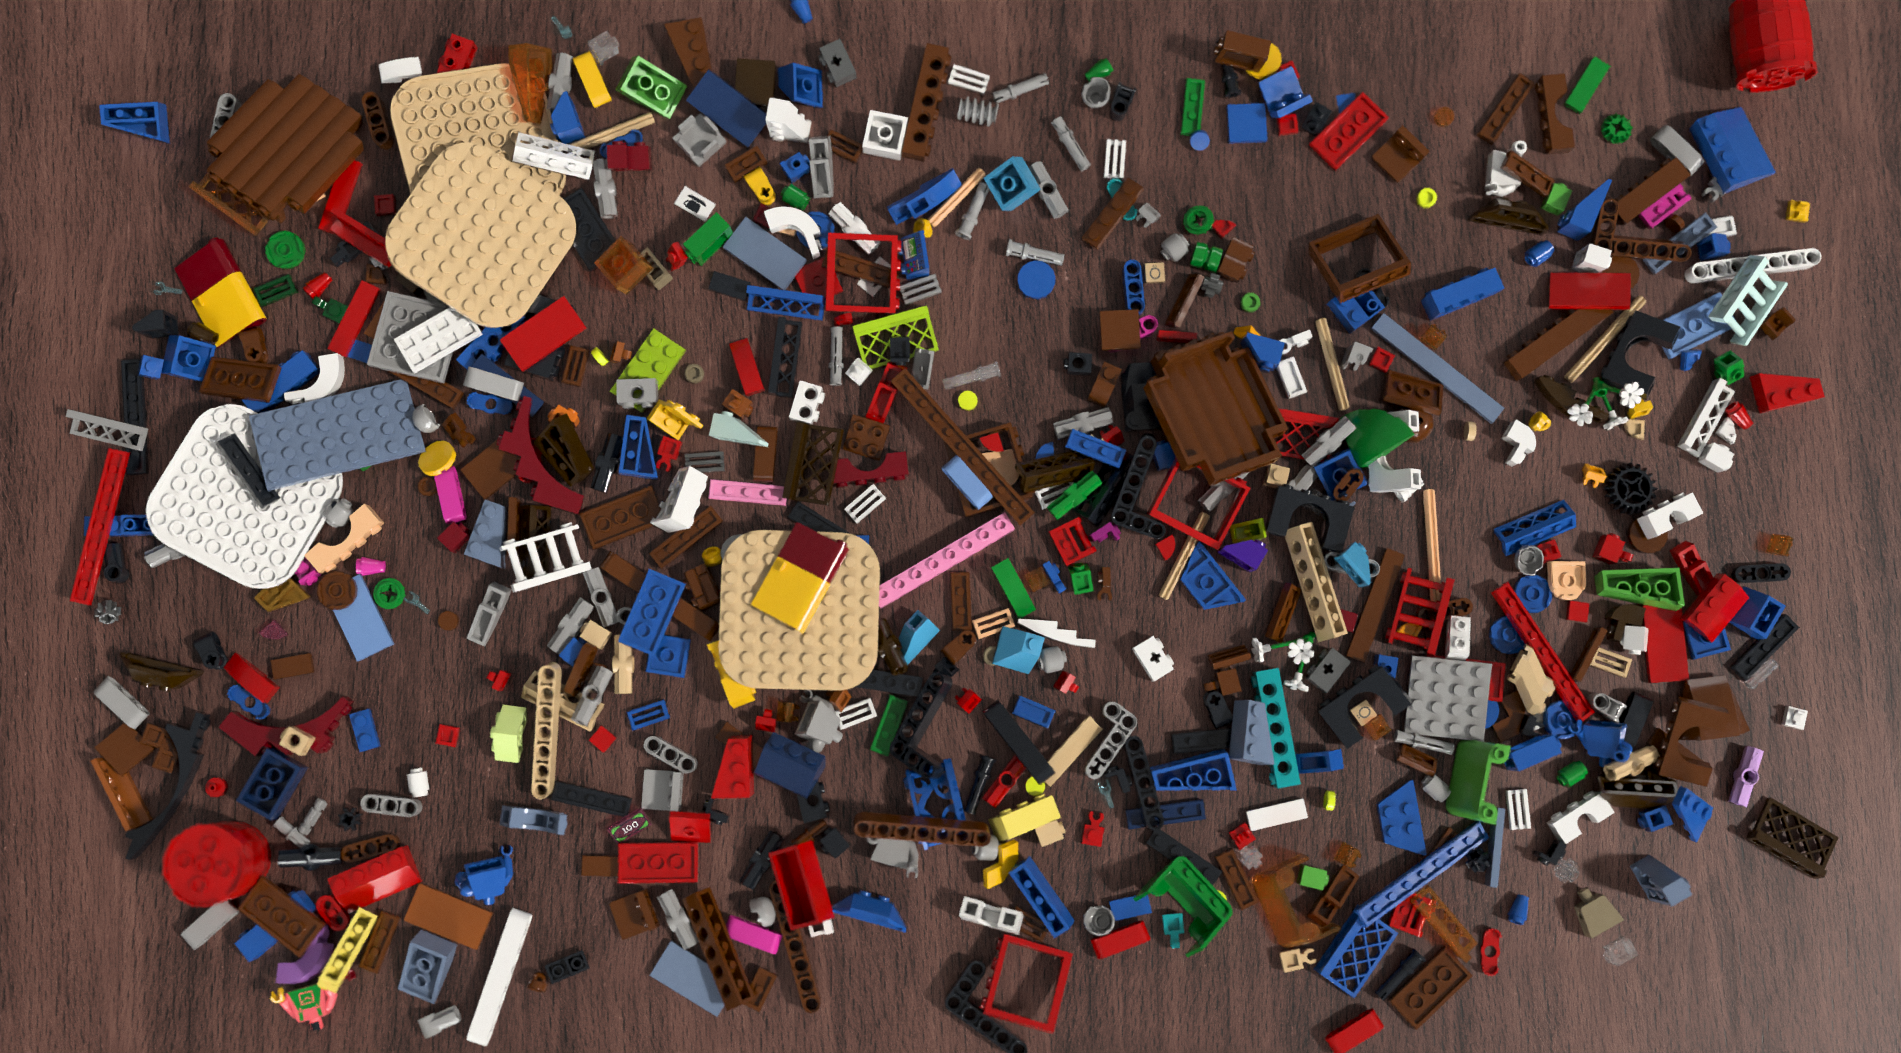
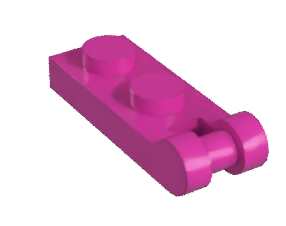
M1681 184L1674 187L1638 215L1649 230L1692 199L1689 194L1683 191L1684 187ZM1675 194H1676V195L1678 196V198L1680 199L1679 201L1675 198V196H1674Z

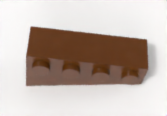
M702 17L664 24L693 89L708 69L713 71Z
M1677 157L1673 160L1668 158L1660 164V170L1656 173L1652 170L1643 177L1645 179L1644 182L1640 185L1636 182L1628 188L1629 193L1624 197L1619 195L1615 198L1619 204L1617 218L1623 226L1691 175Z

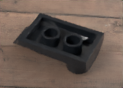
M1151 362L1130 363L1120 376L1125 433L1163 430L1143 389L1148 379L1157 376Z

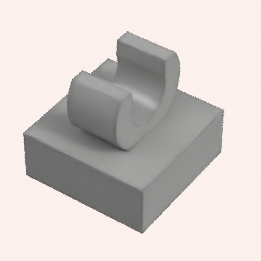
M1146 203L1138 210L1140 214L1136 217V220L1139 221L1142 217L1146 218V224L1143 226L1146 228L1151 223L1156 222L1161 214L1150 204Z

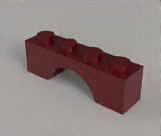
M906 451L887 453L882 465L872 471H861L855 468L848 458L838 459L833 485H836V488L848 487L847 484L855 483V486L867 485V481H874L877 484L885 483L886 479L894 478V481H903L905 477L909 476Z

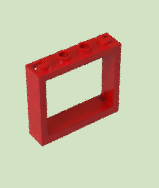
M828 233L826 311L895 314V311L899 310V298H896V290H900V279H897V271L901 269V259H897V252H901V240H898V235ZM836 239L892 242L889 307L834 305Z
M1175 457L1146 514L1218 550L1250 487L1246 486L1247 482L1239 477L1224 481L1239 490L1212 539L1157 510L1180 466Z
M1004 934L1002 939L998 938L996 950L999 951L997 958L993 957L990 969L993 970L992 977H988L985 988L988 989L987 997L983 996L980 1007L983 1009L982 1014L1052 1034L1055 1029L1073 954ZM1008 943L1062 958L1046 1023L991 1008Z

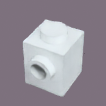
M1711 443L1706 445L1698 462L1719 473L1731 467L1734 453L1730 452L1729 448L1722 444Z
M1625 625V631L1620 641L1623 649L1629 650L1628 654L1641 655V651L1647 652L1648 628Z

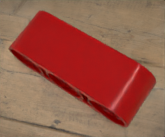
M1144 920L1113 930L1107 935L1097 936L1090 941L1097 959H1103L1151 940Z
M1372 1008L1329 1033L1325 1040L1333 1053H1346L1381 1031L1384 1025Z

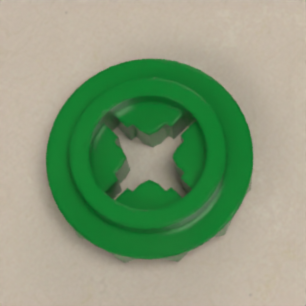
M1615 113L1609 115L1603 121L1601 131L1607 141L1620 144L1632 135L1631 130L1633 127L1630 124V120L1624 115ZM1618 123H1620L1621 130L1615 134L1616 128L1613 126H1616Z
M1202 205L1190 208L1183 219L1185 229L1190 234H1196L1197 236L1203 233L1206 234L1209 229H1212L1214 222L1212 211ZM1195 215H1197L1200 219H1203L1202 226H1200L1198 223H1195Z
M383 579L375 586V602L384 609L397 608L403 603L406 596L405 587L396 579ZM392 588V592H395L397 595L391 596L388 599L389 597L382 594V592H388Z

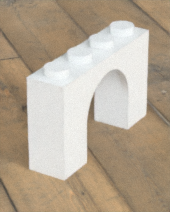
M1417 411L1388 412V414L1402 419L1413 432L1419 431V413ZM1381 456L1368 466L1370 492L1385 493L1421 489V470L1419 469L1394 470L1387 463L1385 456Z

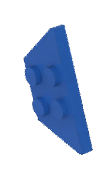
M1199 541L1188 560L1180 581L1203 610L1246 601L1244 596Z
M1408 780L1406 784L1377 803L1383 843L1417 854L1427 855L1414 781Z

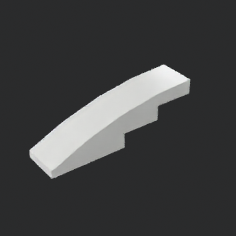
M1018 619L1017 621L1019 625L1051 640L1074 646L1095 648V640L1076 638V630L1057 629V621Z

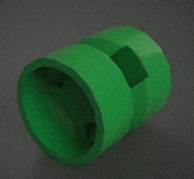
M1197 241L1190 265L1197 268L1204 266L1205 270L1216 273L1223 249L1215 246L1208 248L1207 244Z

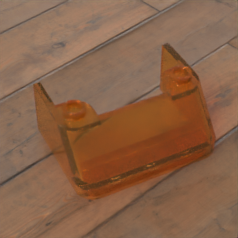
M1304 854L1297 855L1257 873L1252 879L1253 889L1275 938L1285 948L1312 943L1341 930L1340 926L1333 922L1325 927L1318 928L1312 922L1300 925L1284 889L1294 883L1295 875L1292 867L1309 860V857Z

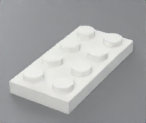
M449 307L398 336L394 341L415 374L483 334L476 323Z

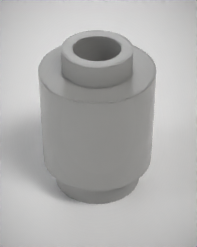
M1435 774L1433 777L1426 775L1421 781V788L1435 801L1438 800L1441 803L1451 793L1448 789L1449 786Z

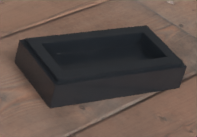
M714 271L708 289L745 302L748 295L746 293L747 285L751 286V282Z

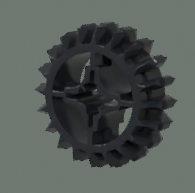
M1623 463L1619 467H1614L1613 472L1607 474L1610 479L1607 478L1604 481L1608 484V486L1603 487V490L1608 491L1604 497H1610L1611 499L1607 504L1614 503V510L1620 508V513L1627 512L1628 515L1633 514V512L1638 514L1641 513V510H1647V505L1653 504L1651 499L1656 498V495L1652 492L1658 489L1652 485L1656 483V480L1650 479L1653 474H1646L1647 468L1641 469L1640 464L1634 466L1633 463H1628L1626 466ZM1623 474H1631L1635 477L1629 481L1621 476ZM1629 485H1631V487H1632V489H1631L1632 492H1630V491L1628 490V489H1629V488H1628ZM1632 497L1634 499L1637 498L1639 501L1636 504H1630L1625 500Z

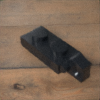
M368 221L362 224L379 234ZM343 240L338 244L337 253L330 260L339 267L344 262L349 263L363 251Z

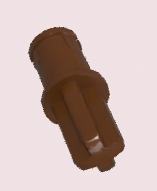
M820 819L810 828H805V831L791 842L793 845L810 840L814 842L815 838L828 829L829 826L824 819Z

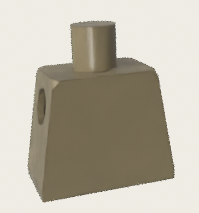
M1588 887L1582 888L1577 892L1582 902L1576 904L1574 909L1586 937L1594 938L1624 921L1623 917L1603 894L1596 893L1592 895Z

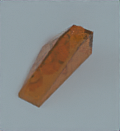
M528 43L508 45L509 67L525 122L541 124L545 107L544 92L548 91L549 84L546 83L547 77L552 72V49Z

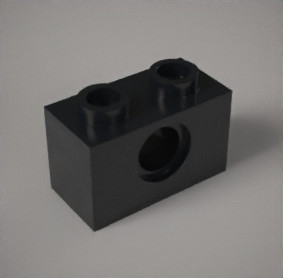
M819 779L809 794L818 797L817 805H810L808 798L797 794L804 823L828 817L827 813L830 812L828 801H824L822 795L825 793L823 781L819 782Z

